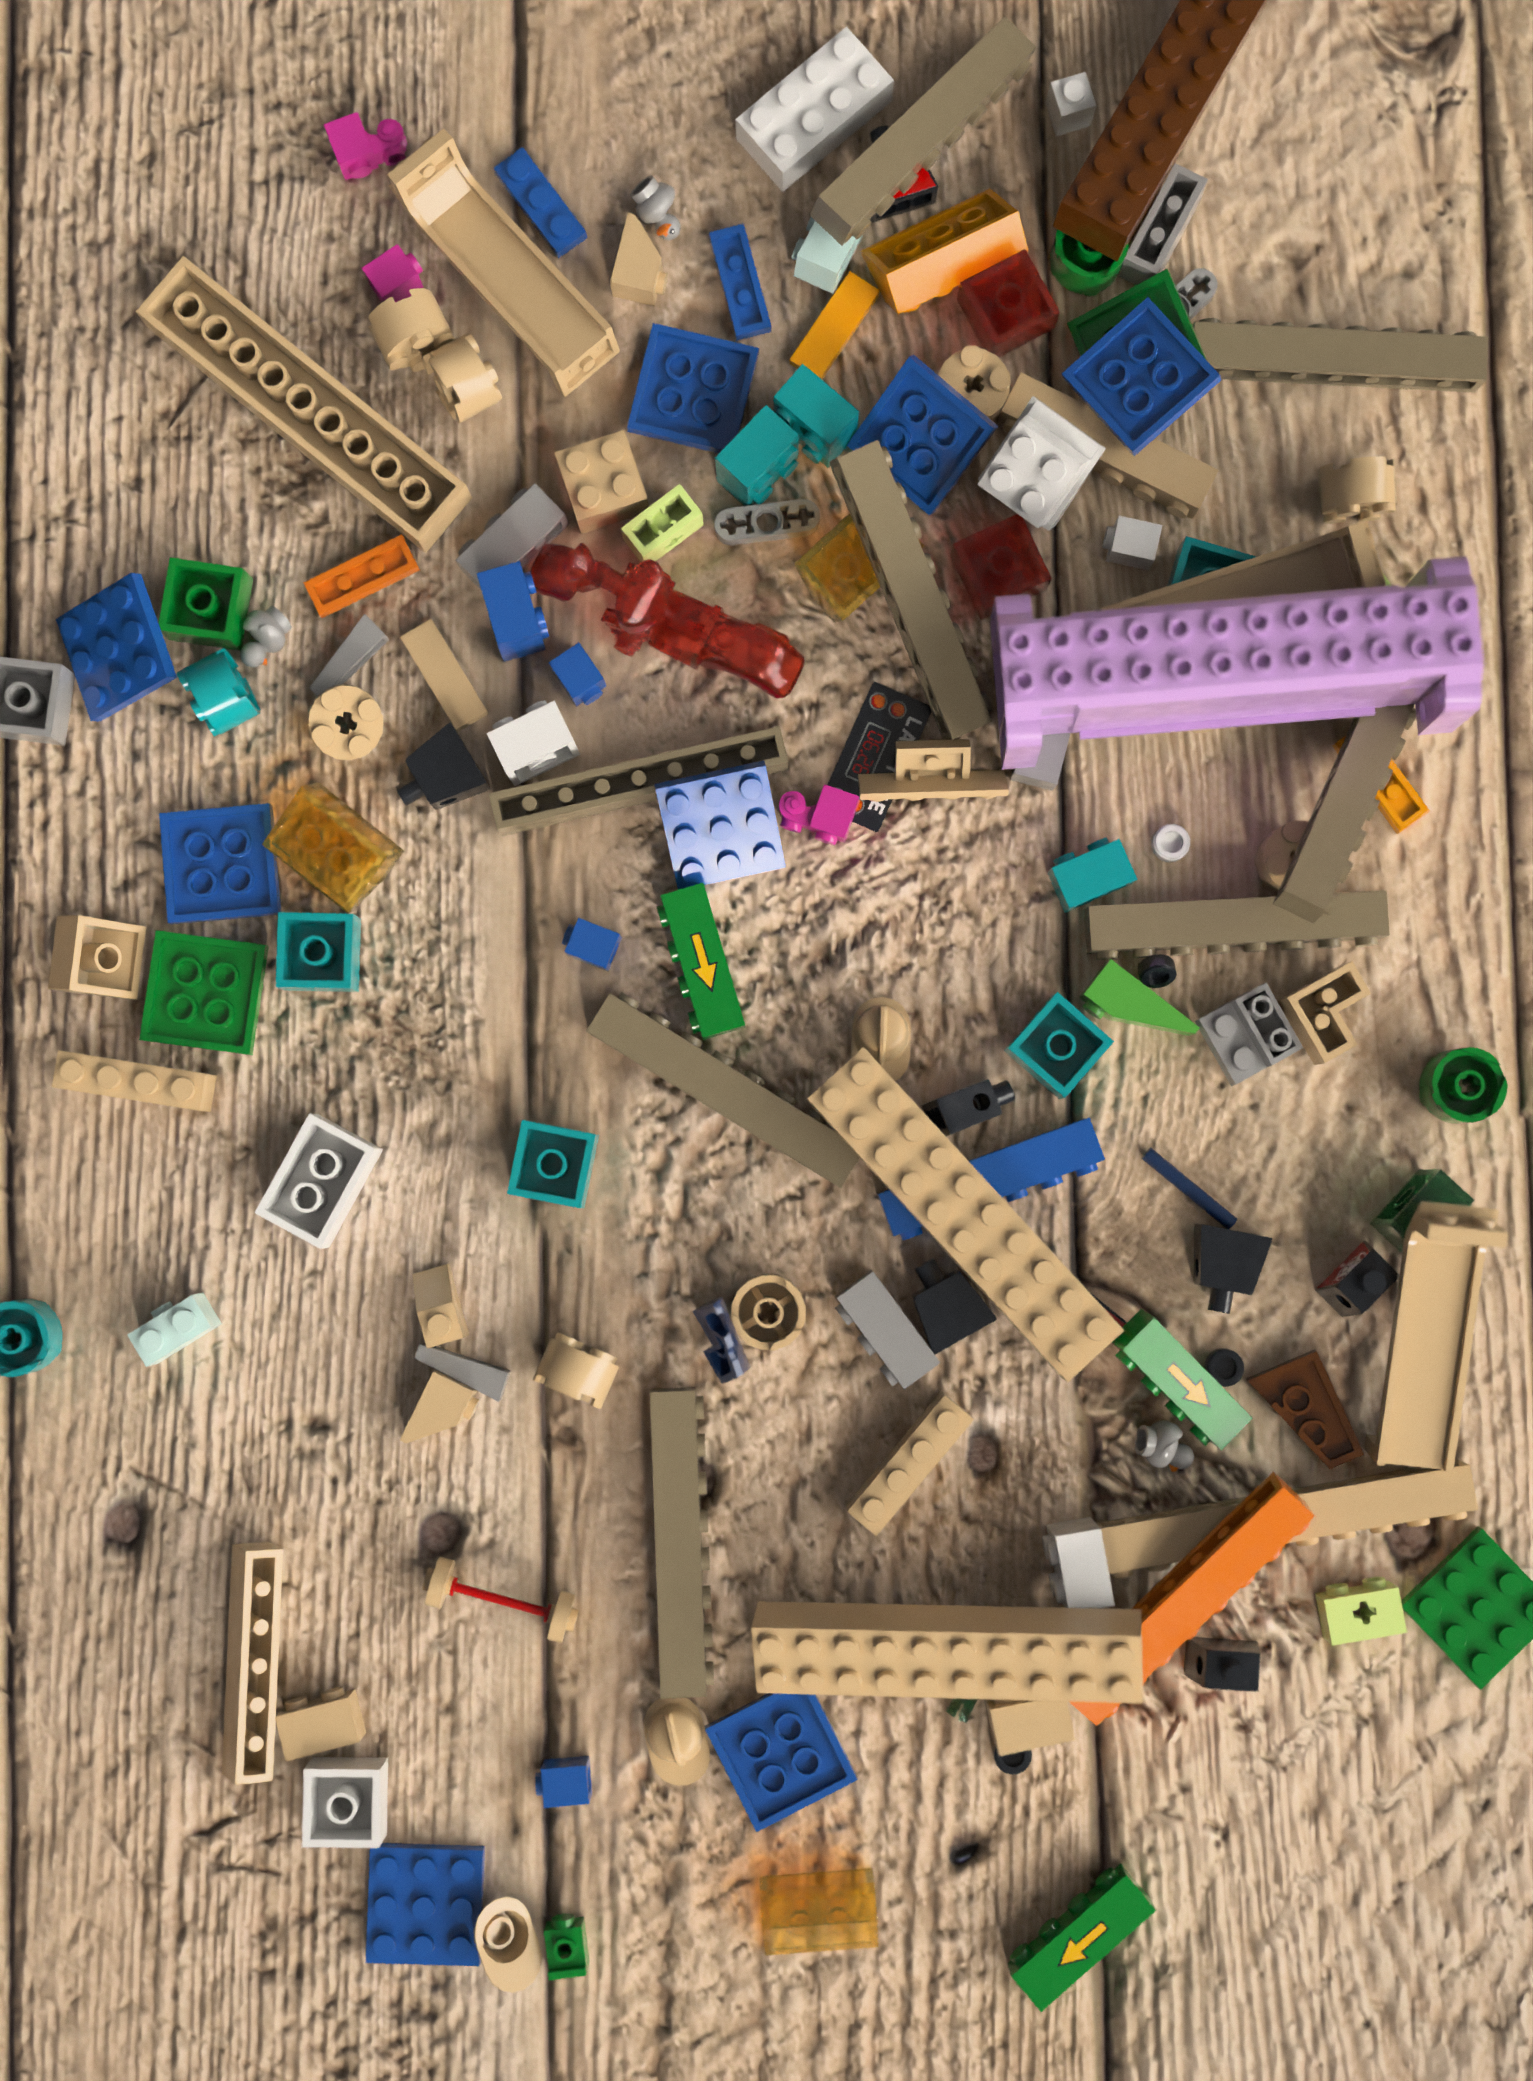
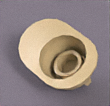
M885 997L872 998L861 1004L854 1014L851 1058L864 1047L892 1079L897 1081L907 1070L910 1059L911 1024L909 1015L904 1007L893 999Z
M659 1698L655 1700L648 1708L644 1718V1735L650 1760L656 1774L665 1782L676 1786L689 1785L698 1781L707 1771L710 1762V1747L698 1707L688 1698Z
M505 1896L494 1899L483 1908L477 1917L473 1931L474 1942L491 1984L501 1991L514 1993L524 1990L534 1982L541 1967V1948L526 1906L516 1898Z

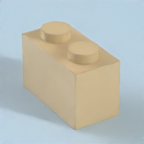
M342 1686L328 1689L321 1693V1698L307 1701L306 1696L286 1701L284 1703L285 1707L280 1710L275 1719L285 1762L358 1743L366 1734L356 1689L344 1691Z

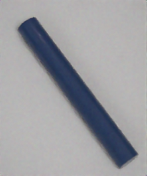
M1152 1148L1146 1151L1141 1159L1226 1229H1230L1236 1223L1237 1218L1160 1154Z

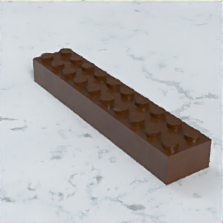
M1269 0L1179 1L1064 196L1052 227L1118 262Z

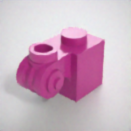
M358 112L323 124L345 180L363 178L369 175L372 170L379 168V164L385 162L387 166H395L406 158L404 152L408 145L403 127L394 119L382 120L378 124L377 134L375 135L369 134L364 130Z
M824 784L817 804L808 807L801 793L798 791L787 792L779 801V809L782 816L780 827L795 833H801L802 828L808 829L816 833L815 839L830 845H835L837 840L845 843L859 804V796Z

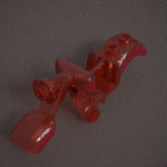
M549 543L541 548L530 569L537 593L563 602L571 600L577 591L585 593L599 588L615 595V609L606 608L601 621L610 627L611 633L615 636L614 648L627 656L633 657L635 652H639L643 642L646 641L655 650L688 667L697 670L700 665L705 668L731 673L752 683L777 699L785 698L791 693L804 667V656L790 645L787 635L759 622L751 624L724 613V609L716 604L712 607L673 589L676 582L672 581V578L663 572L658 562L651 559L641 561L638 564L629 562L623 574L610 567L609 564L594 559L591 551L584 543H580L576 549L561 544Z

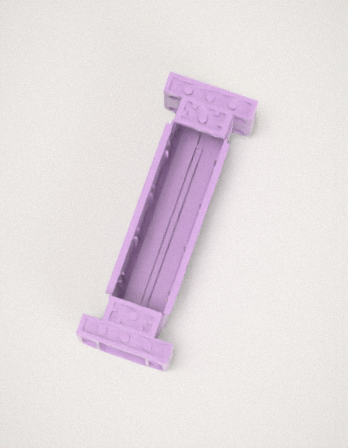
M1466 556L1427 560L1406 587L1390 585L1075 612L1069 616L1033 618L1030 594L994 597L990 632L1002 770L1035 767L1042 747V735L1079 733V740L1374 716L1376 714L1375 708L1415 704L1418 735L1452 733L1480 709L1482 702L1481 681L1484 659L1477 588L1471 576L1469 561Z

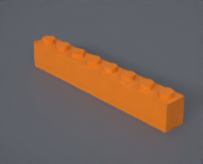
M1274 1472L1131 1608L1141 1609L1143 1685L1151 1673L1159 1666H1164L1170 1661L1176 1649L1186 1640H1191L1197 1635L1201 1625L1213 1614L1221 1612L1228 1600L1240 1588L1248 1586L1254 1579L1255 1574L1267 1562L1275 1560L1280 1555L1282 1548L1294 1536L1302 1534L1308 1528L1310 1521L1315 1517L1305 1500ZM1069 1702L1096 1726L1105 1718L1111 1717L1120 1705V1703Z

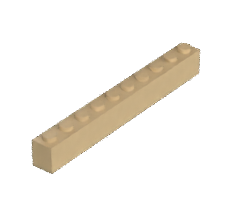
M1455 1460L1453 1473L1445 1472L1443 1469L1414 1467L1293 1488L1305 1500L1315 1517L1310 1521L1308 1528L1302 1534L1294 1536L1288 1543L1296 1542L1297 1546H1309L1319 1543L1318 1538L1333 1535L1335 1540L1349 1539L1356 1536L1355 1531L1370 1529V1533H1384L1392 1531V1525L1407 1523L1408 1527L1424 1526L1430 1524L1429 1518L1441 1516L1444 1517V1520L1464 1519L1467 1517L1466 1512L1478 1510L1470 1464ZM1246 1497L1097 1522L1096 1524L1101 1528L1108 1571L1111 1574V1578L1129 1577L1134 1574L1133 1570L1147 1567L1149 1572L1170 1569V1563L1180 1562Z

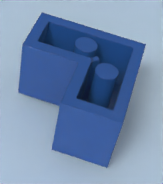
M518 561L476 573L503 662L545 651L543 639L548 638L549 633L541 606L534 608L530 595L537 593L531 571L523 573L521 563Z

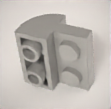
M1267 983L1238 996L1195 1021L1231 1086L1242 1082L1303 1048Z

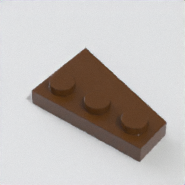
M1316 1349L1246 1378L1254 1389L1259 1392L1329 1469L1365 1455Z

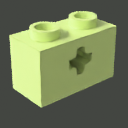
M678 484L621 527L623 540L641 564L648 560L656 562L704 525L703 515L684 488Z
M1384 1577L1366 1578L1362 1580L1363 1585L1348 1587L1346 1583L1325 1586L1326 1591L1315 1593L1323 1638L1334 1646L1407 1633L1399 1587L1390 1581H1385ZM1362 1602L1367 1607L1360 1609V1616H1357L1353 1611L1358 1610L1360 1607L1359 1603Z

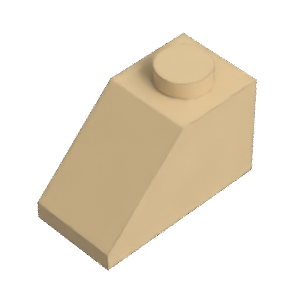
M628 213L610 280L612 296L655 306L657 295H663L665 292L668 273L663 272L662 257L635 214Z
M445 1264L412 1274L416 1312L427 1349L468 1336V1328L450 1265Z
M438 1370L433 1371L400 1441L409 1443L455 1427L464 1418L470 1420L480 1401L474 1397L477 1390Z

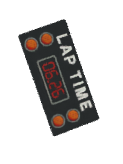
M873 682L827 784L828 786L859 796V804L852 822L874 832L879 831L893 799H886L881 802L860 800L858 774L895 773L896 741H919L932 712L929 705L877 682Z

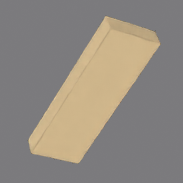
M432 619L427 620L400 637L457 732L489 714Z

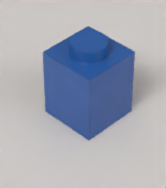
M579 642L549 662L552 672L576 707L581 703L589 705L602 696V689L606 687L605 680Z
M578 918L575 925L569 924L562 944L566 946L564 952L568 956L609 972L622 937L619 933Z
M589 1756L544 1760L541 1772L535 1773L536 1795L543 1796L544 1808L586 1805L590 1803L592 1783Z

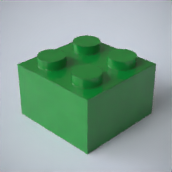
M170 557L159 618L162 634L171 641L241 651L245 633L243 622L248 615L253 579L243 568Z

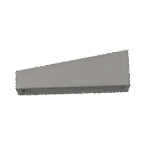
M364 614L315 679L310 689L318 696L327 688L344 684L389 641L388 637Z
M425 1343L419 1344L415 1359L498 1402L502 1400L510 1370L436 1346L427 1349Z

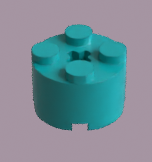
M226 648L215 651L177 672V676L187 692L191 691L195 698L190 701L195 715L201 722L205 720L214 737L260 714V706L245 677L242 678L236 669L239 667Z
M34 1299L1 1302L0 1375L4 1377H18L39 1371L48 1366L62 1350L63 1331L56 1313L46 1302ZM20 1333L22 1340L16 1342L15 1335Z

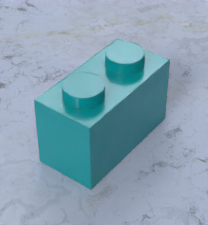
M1105 837L1087 846L1089 852L1075 857L1074 852H1070L1053 860L1055 866L1047 874L1064 913L1131 885L1137 880L1120 839L1109 843L1108 838Z

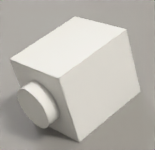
M1086 72L1050 83L1045 104L1056 136L1091 126L1096 102Z
M1119 516L1114 526H1107L1102 546V548L1108 549L1106 561L1149 570L1155 561L1162 525Z

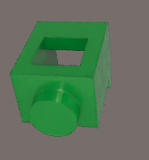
M569 1913L554 1916L551 1919L552 1921L546 1922L544 1929L548 1981L587 1976L590 1961L584 1917L574 1918V1915ZM562 1943H567L572 1949L560 1951L558 1946Z

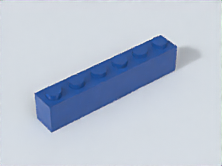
M1089 1117L968 1161L1001 1197L1005 1196L1007 1202H1011L1027 1196L1026 1188L1040 1184L1042 1190L1063 1183L1061 1176L1075 1171L1077 1177L1098 1170L1096 1163L1105 1160ZM889 1189L877 1193L893 1237L900 1235L903 1241L923 1234L922 1225Z

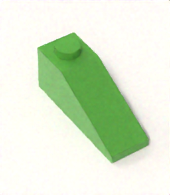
M1112 959L1105 962L1079 996L1085 1002L1082 1007L1099 1020L1104 1016L1112 1021L1187 1036L1196 1034L1200 1028Z

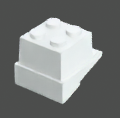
M1032 396L979 476L977 485L1036 528L1044 527L1050 531L1056 526L1106 448L1039 399Z

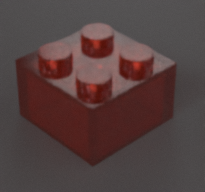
M1026 249L960 282L957 301L983 349L997 355L998 358L1055 329L1060 311Z
M1019 514L989 526L952 545L950 558L981 621L991 616L994 597L1030 594V597L1046 591L1052 580L1027 525Z

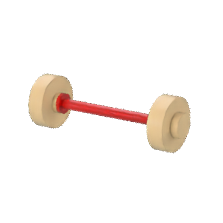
M439 1557L435 1568H428L422 1590L427 1591L425 1601L427 1606L441 1609L446 1595L453 1596L457 1592L544 1617L543 1622L551 1624L547 1637L548 1640L562 1643L566 1631H574L579 1610L573 1608L575 1594L561 1591L557 1604L549 1603L546 1608L458 1583V1577L452 1576L455 1560Z

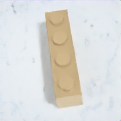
M58 1050L52 1087L211 1112L217 1076Z
M941 1391L846 1504L847 1512L872 1534L877 1536L973 1422L974 1419L971 1415Z

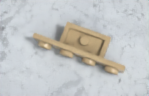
M969 739L896 741L895 773L858 774L860 800H871L874 802H881L886 799L918 801L923 798L954 800L960 797L990 799L996 796H1008L1009 789L1005 770L970 771L971 745Z

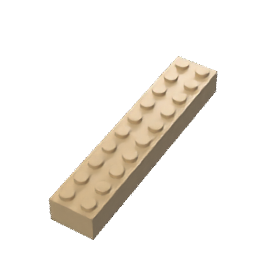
M182 256L137 309L136 313L148 329L424 553L428 552L472 499L464 482L186 257Z
M864 1047L807 1098L812 1107L1063 1380L1069 1382L1124 1331Z
M758 1601L751 1626L757 1693L1143 1704L1141 1609Z

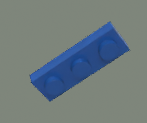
M523 147L493 168L495 175L558 259L588 238L585 229Z
M744 223L709 232V240L736 341L772 332Z

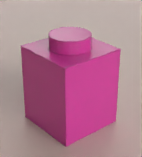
M398 244L361 268L368 284L381 302L393 297L396 303L410 297V289L424 288L419 274L423 272L419 262L411 252L405 255Z

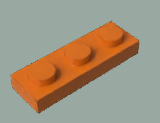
M401 534L303 583L321 618H324L420 571L405 538Z

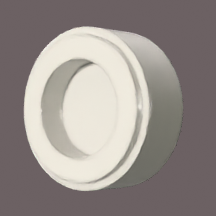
M1177 824L1164 825L1153 835L1151 842L1152 850L1156 857L1162 861H1178L1186 855L1190 848L1189 834L1183 827Z

